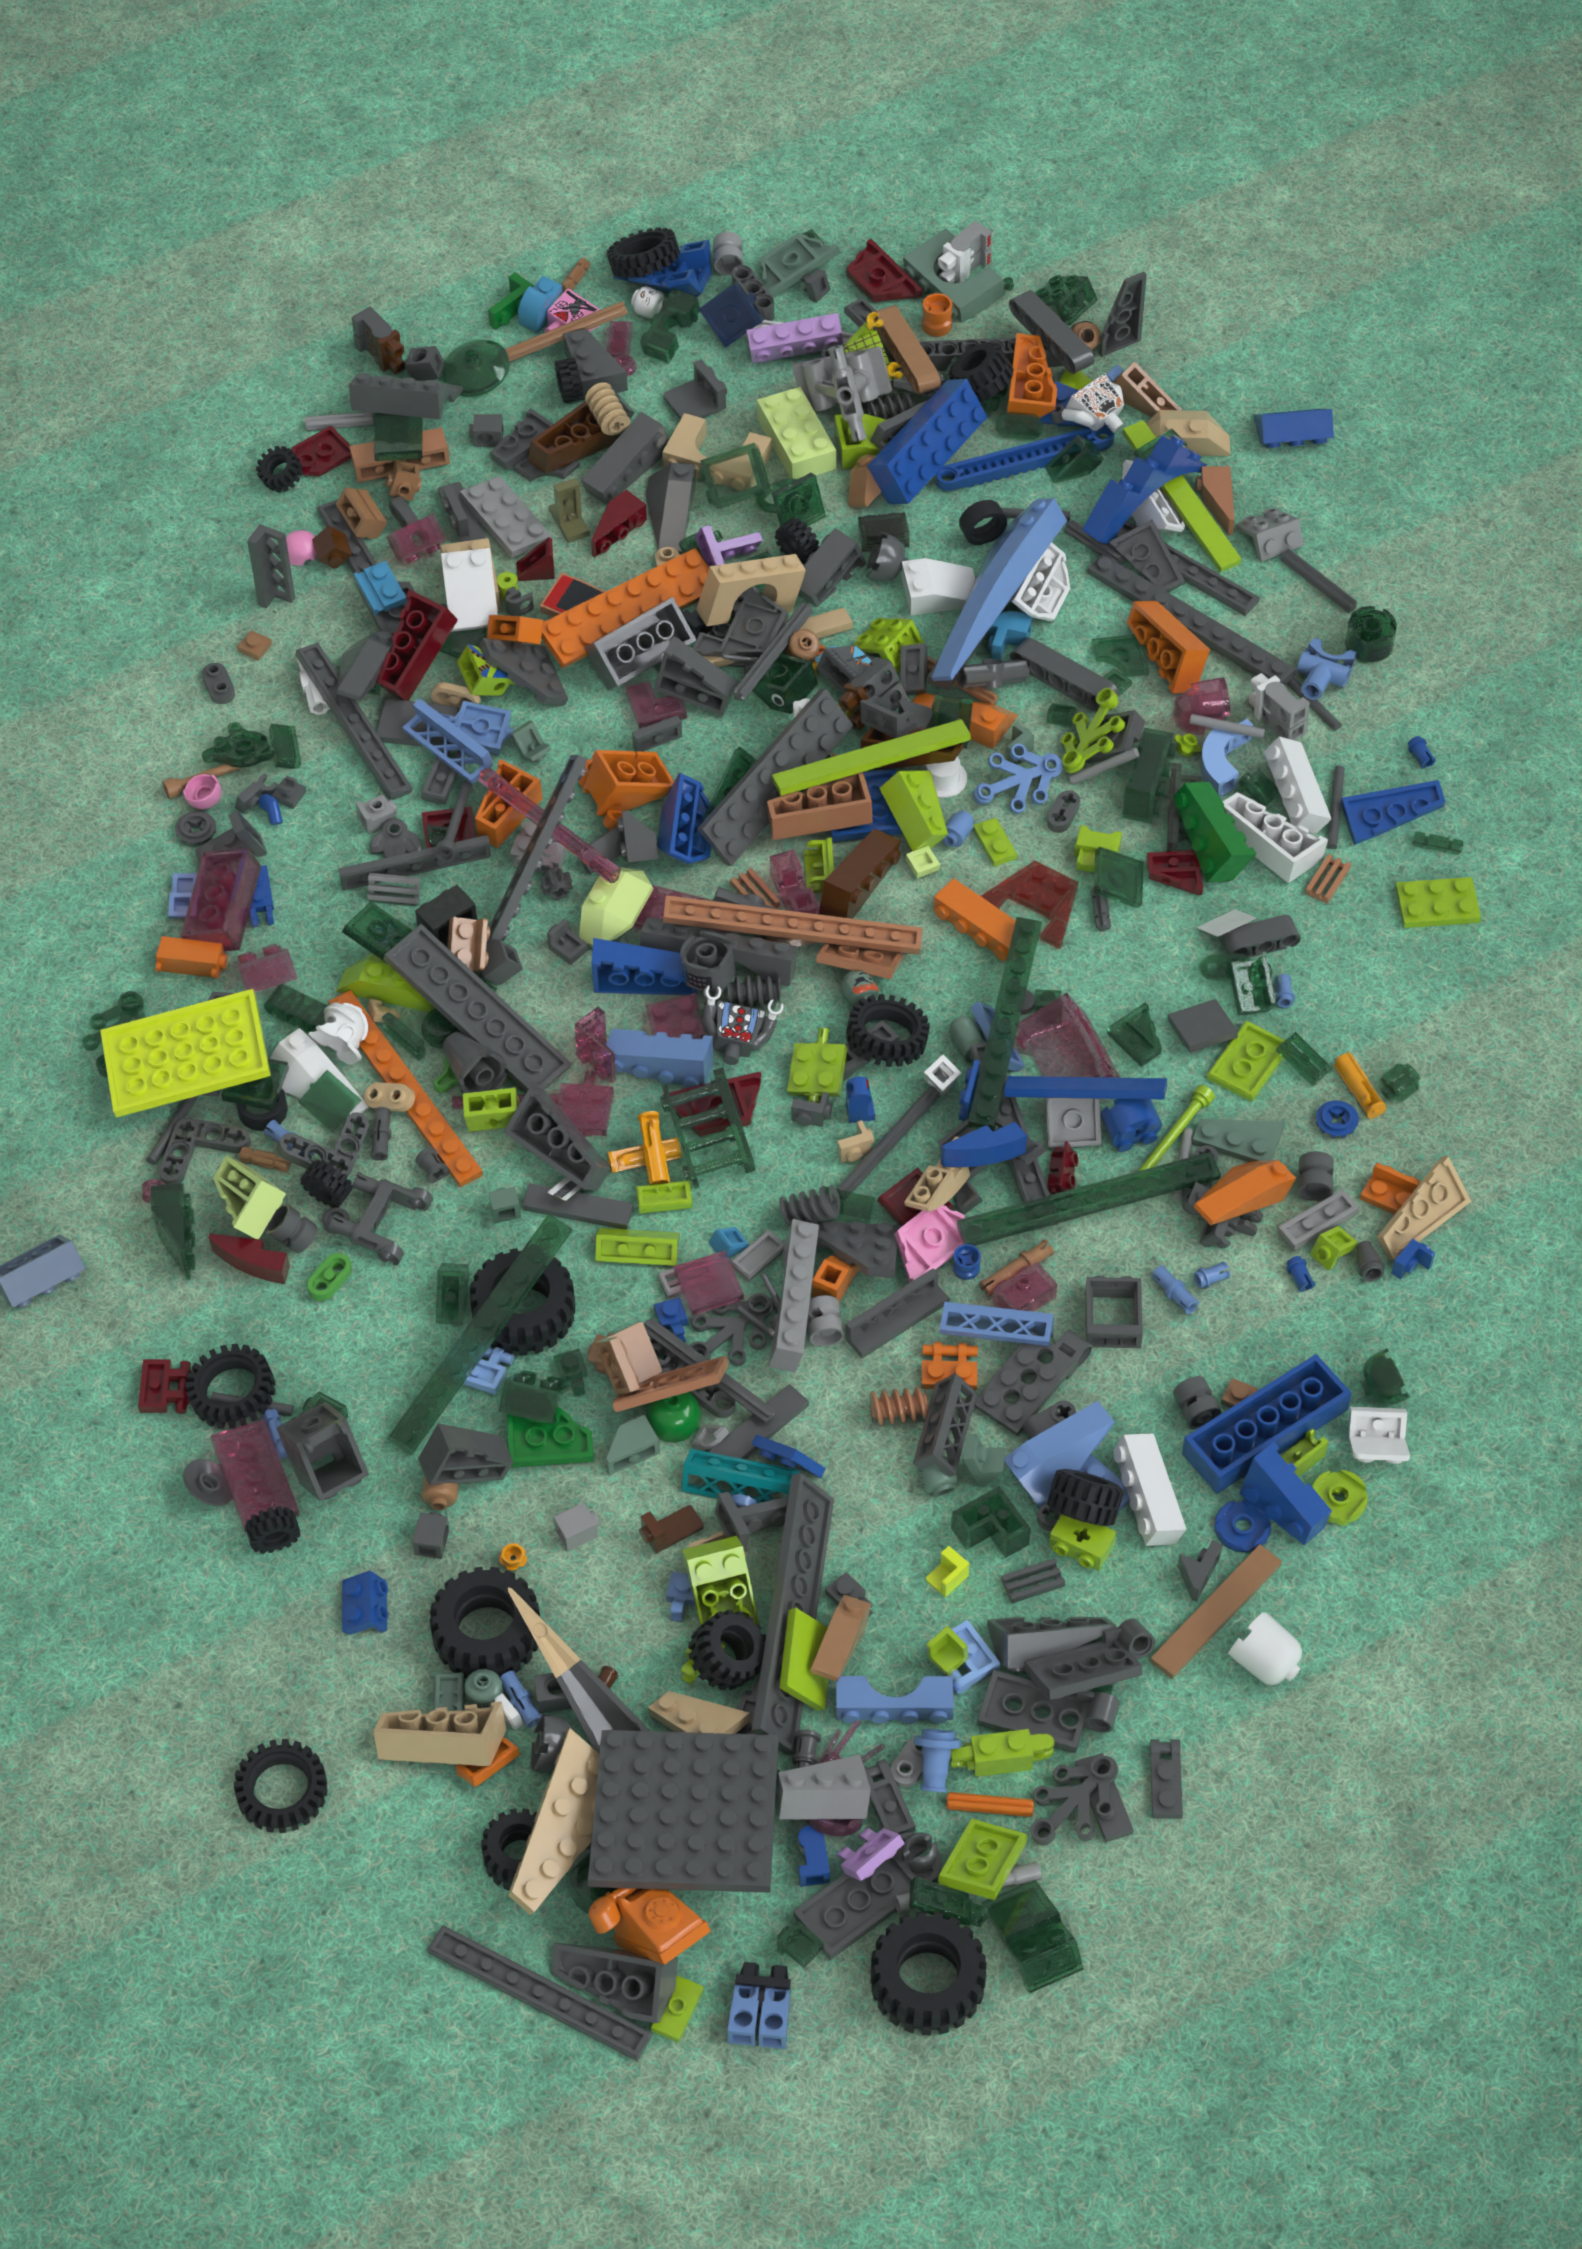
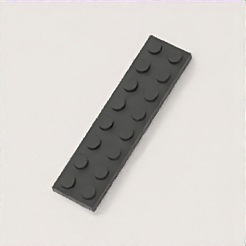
M826 689L818 690L697 828L726 865L732 866L768 825L767 801L781 796L773 783L772 775L824 760L854 726Z
M422 924L384 955L383 960L466 1036L500 1054L507 1063L505 1073L526 1093L530 1087L545 1090L570 1068L571 1062Z

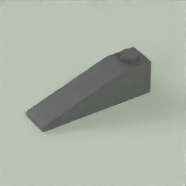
M1145 272L1124 279L1100 338L1099 355L1101 357L1141 341L1147 276Z
M670 463L649 476L645 495L658 550L663 547H672L680 554L683 552L696 486L694 464Z
M376 631L350 646L342 654L337 689L338 695L361 701L377 684L386 654L390 652L393 644L391 633Z
M1024 1617L987 1620L996 1658L1009 1671L1014 1672L1025 1670V1661L1077 1648L1102 1637L1104 1630L1116 1628V1624L1106 1617L1067 1618V1623H1063V1621L1058 1619H1051V1617H1041L1040 1623L1026 1622Z
M554 1943L552 1974L580 1990H586L599 1998L600 2002L606 2005L610 2004L622 2011L621 2014L628 2018L659 2023L676 1988L678 1957L663 1965L623 1949Z

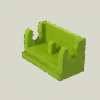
M832 838L807 842V848H818L804 850L807 894L822 893L824 880L834 871Z
M1314 1429L1307 1431L1304 1439L1281 1455L1287 1464L1292 1462L1297 1468L1294 1473L1298 1477L1326 1456L1329 1441L1324 1437L1317 1441L1314 1437Z

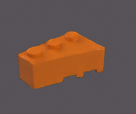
M500 759L496 774L490 781L487 795L485 794L475 817L477 836L488 835L490 844L499 848L543 800L541 780Z

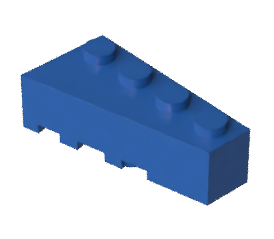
M593 938L591 964L594 993L697 996L698 990L688 987L685 983L681 953Z

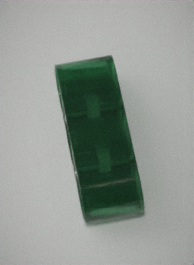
M283 984L278 985L264 1003V1008L270 1015L273 1016L275 1014L277 1015L276 1018L292 1026L298 1025V1028L307 1033L317 1031V1025L322 1026L326 1023L324 1009L328 1005Z

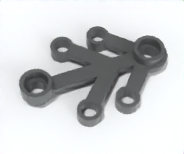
M763 1293L753 1294L747 1301H727L724 1298H718L712 1304L713 1312L718 1316H724L728 1311L739 1312L736 1308L741 1306L763 1323L764 1319L769 1317L773 1311L771 1299ZM722 1304L725 1308L719 1310L716 1306ZM758 1305L764 1307L763 1309H755ZM698 1314L692 1319V1326L695 1331L704 1332L708 1328L723 1329L707 1342L696 1341L689 1346L709 1360L710 1353L733 1336V1347L729 1354V1360L734 1366H742L746 1361V1353L743 1350L744 1327L751 1321L743 1314L738 1317H707L706 1315ZM702 1320L705 1324L699 1326L696 1322ZM753 1323L750 1346L754 1350H761L766 1346V1337L764 1331ZM757 1338L763 1340L759 1344L753 1342V1340ZM741 1355L742 1358L740 1360L733 1359V1356Z
M1100 1755L1095 1757L1090 1765L1067 1767L1066 1765L1057 1766L1053 1771V1776L1059 1785H1067L1073 1778L1087 1779L1081 1785L1054 1788L1039 1786L1034 1790L1033 1797L1040 1806H1047L1052 1800H1067L1049 1819L1041 1818L1033 1822L1030 1829L1033 1840L1039 1845L1050 1844L1055 1839V1830L1077 1807L1079 1823L1076 1827L1077 1835L1082 1841L1092 1840L1095 1836V1829L1091 1823L1090 1793L1098 1786L1100 1802L1096 1805L1097 1814L1102 1820L1113 1818L1115 1808L1111 1802L1110 1783L1118 1775L1116 1761L1109 1756ZM1101 1769H1109L1107 1773L1099 1774V1771ZM1061 1772L1068 1773L1065 1778H1058ZM1040 1793L1048 1794L1045 1799L1037 1798ZM1106 1806H1107V1807H1110V1811H1109V1812H1107V1813H1102V1812H1101V1809H1102L1103 1807H1106ZM1083 1828L1091 1829L1088 1834L1081 1833ZM1041 1832H1049L1048 1836L1043 1838L1039 1837V1834Z

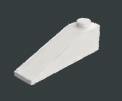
M300 1028L278 1043L268 1060L271 1076L265 1078L278 1083L285 1093L292 1094L305 1103L309 1102L320 1107L322 1111L344 1121L351 1113H363L369 1108L363 1098L319 1046Z

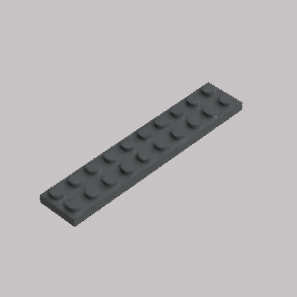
M802 1473L794 1474L791 1478L751 1730L757 1735H779L778 1750L783 1754L789 1755L796 1752L797 1740L795 1739V1732L800 1729L803 1702L779 1688L788 1610L797 1608L816 1620L834 1498Z

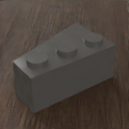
M587 329L563 333L566 357H574L580 371L581 384L583 386L582 400H585V396L592 386L602 382L610 384L617 393L628 391L627 371Z
M836 528L831 534L826 535L822 545L808 557L807 563L804 565L806 572L798 596L818 607L837 590L835 585L842 579L848 581L852 577L851 571L857 566L861 568L865 566L866 561L858 543Z
M673 635L665 651L654 690L723 716L732 698V692L737 681Z
M440 1423L435 1427L418 1457L429 1485L503 1480L513 1464L502 1436Z

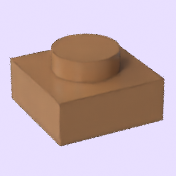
M250 630L237 646L238 652L259 661L272 645V641L270 638Z
M1232 1378L1221 1399V1404L1231 1408L1257 1392L1258 1388Z

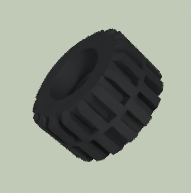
M983 342L971 347L955 360L949 371L950 380L967 379L979 402L988 400L1004 389L1013 376L1014 368L997 343Z
M1071 1469L1056 1470L1046 1504L1057 1513L1072 1519L1094 1525L1110 1526L1115 1524L1124 1490L1117 1484L1092 1474Z
M733 1610L720 1611L693 1632L692 1640L688 1646L692 1650L688 1654L689 1660L694 1661L692 1665L694 1671L698 1670L700 1673L698 1677L702 1681L708 1680L709 1686L715 1687L718 1685L719 1690H726L727 1688L733 1690L738 1686H742L761 1671L766 1636L761 1634L760 1630L762 1628L759 1624L755 1625L753 1623L754 1619L752 1617H744L741 1611L733 1613ZM721 1640L731 1646L736 1660L725 1653Z
M516 1808L510 1809V1814L508 1815L502 1812L498 1814L499 1820L492 1819L489 1822V1829L485 1828L483 1832L484 1840H481L484 1867H486L488 1876H493V1882L498 1886L503 1882L504 1889L510 1890L518 1865L522 1859L509 1858L503 1854V1851L507 1845L514 1841L528 1840L535 1824L536 1811L533 1815L530 1814L529 1809L524 1808L519 1813H517Z

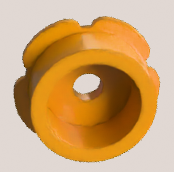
M508 1544L502 1549L499 1556L500 1564L506 1566L507 1570L515 1571L518 1567H523L526 1564V1551L519 1544Z

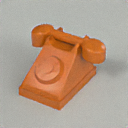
M595 750L592 759L586 761L584 776L581 780H578L583 788V792L591 794L597 804L596 815L604 816L603 825L609 830L618 826L617 817H622L621 811H628L666 797L674 783L657 752L636 751L635 753L634 751Z
M617 1888L612 1893L607 1892L605 1896L594 1901L588 1912L590 1921L597 1933L608 1932L614 1927L616 1935L613 1938L617 1947L663 1965L711 1932L707 1921L702 1920L701 1917L668 1889Z

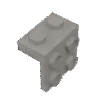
M1277 508L1266 509L1263 512L1264 514L1245 517L1242 519V522L1236 524L1237 530L1253 537L1256 555L1260 561L1283 554L1288 549L1293 550L1304 546L1299 519Z

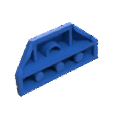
M679 773L662 805L657 848L689 865L710 857L711 846L697 828L711 814L712 809L707 797L703 793L702 783Z

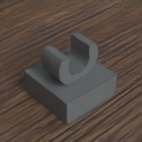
M817 269L812 275L806 274L801 279V282H804L806 286L804 291L808 292L809 299L814 302H818L831 290L825 270Z
M286 776L271 796L275 797L278 803L294 809L307 792L306 786L297 783L296 779Z
M1230 1219L1213 1225L1206 1221L1199 1243L1208 1248L1215 1244L1219 1248L1230 1246L1231 1242L1224 1237H1230L1235 1233L1228 1226Z

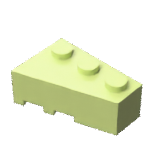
M226 1155L213 1177L221 1198L226 1200L227 1206L225 1208L234 1219L232 1221L233 1227L259 1240L274 1213L282 1205L286 1193L251 1167Z

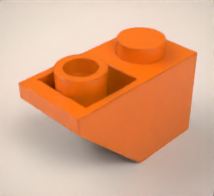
M834 1254L824 1259L812 1280V1298L824 1295L833 1296L840 1303L860 1267L854 1263L848 1265L834 1256Z

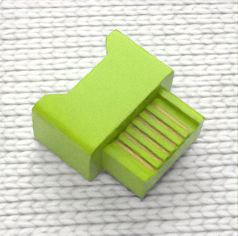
M1080 825L1074 850V857H1078L1076 870L1108 875L1110 864H1117L1122 844V832L1115 831L1107 834L1091 831L1086 825Z

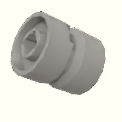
M733 232L718 234L713 240L714 268L721 275H732L734 267L743 265L742 239Z
M824 1295L810 1299L807 1323L809 1340L812 1345L817 1347L836 1345L844 1339L845 1333L843 1322L840 1319L841 1311L837 1298Z

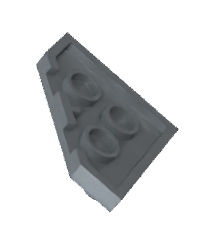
M482 639L479 647L486 663L493 668L499 666L509 673L508 679L522 689L527 686L537 694L535 698L543 704L563 706L567 703L569 699L545 647L497 639Z
M835 1220L818 1221V1246L823 1249L829 1247L834 1250V1256L848 1265L851 1263L858 1265L860 1272L866 1276L895 1278L898 1246L895 1233L899 1229V1225H891L889 1223L866 1224L860 1221L852 1223L837 1222Z

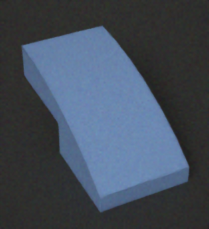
M173 873L172 892L169 895V918H195L200 880L198 873Z

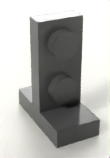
M238 811L228 815L233 828L195 849L200 866L205 872L216 868L248 849L257 857L267 854L261 834Z
M729 1491L719 1493L715 1514L727 1538L737 1536L743 1545L744 1552H746L750 1533L784 1525L788 1497L737 1508Z

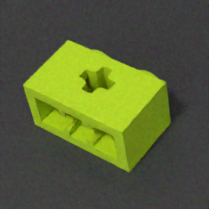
M516 1087L463 1094L464 1118L469 1132L506 1128L520 1105Z
M1061 1515L1050 1533L1049 1547L1060 1556L1065 1557L1068 1555L1076 1559L1081 1566L1087 1569L1094 1568L1100 1571L1115 1545L1116 1531L1105 1526L1094 1525Z

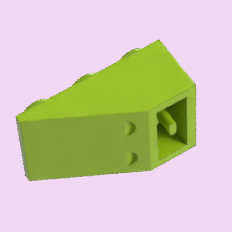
M842 414L835 415V439L842 469L853 468L857 464L858 459L868 454L871 456L880 453V450L870 440L878 424L886 421V419L863 414L862 422L867 438L860 441L857 438V441L853 442L848 422L843 419Z
M737 1536L682 1550L700 1626L716 1613L726 1610H733V1613L741 1611L744 1617H752L755 1625L759 1624L744 1549Z

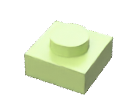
M929 845L906 854L905 860L917 879L940 869V863Z

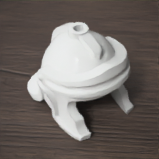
M334 1002L324 1009L326 1023L322 1026L317 1025V1031L309 1032L308 1036L318 1045L329 1046L337 1051L336 1055L339 1060L352 1065L361 1060L362 1056L358 1048L359 1043L367 1036L368 1022L362 1013V1009L358 1006Z

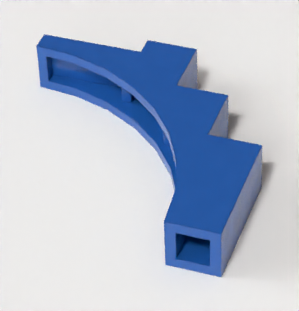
M1173 434L1171 437L1161 435L1150 456L1146 457V459L1136 457L1124 479H1121L1120 482L1110 479L1082 530L1097 541L1110 544L1109 542L1115 539L1132 513L1153 492L1182 474L1191 472L1201 473L1202 466H1207V464L1200 460L1201 455L1183 445L1185 441Z

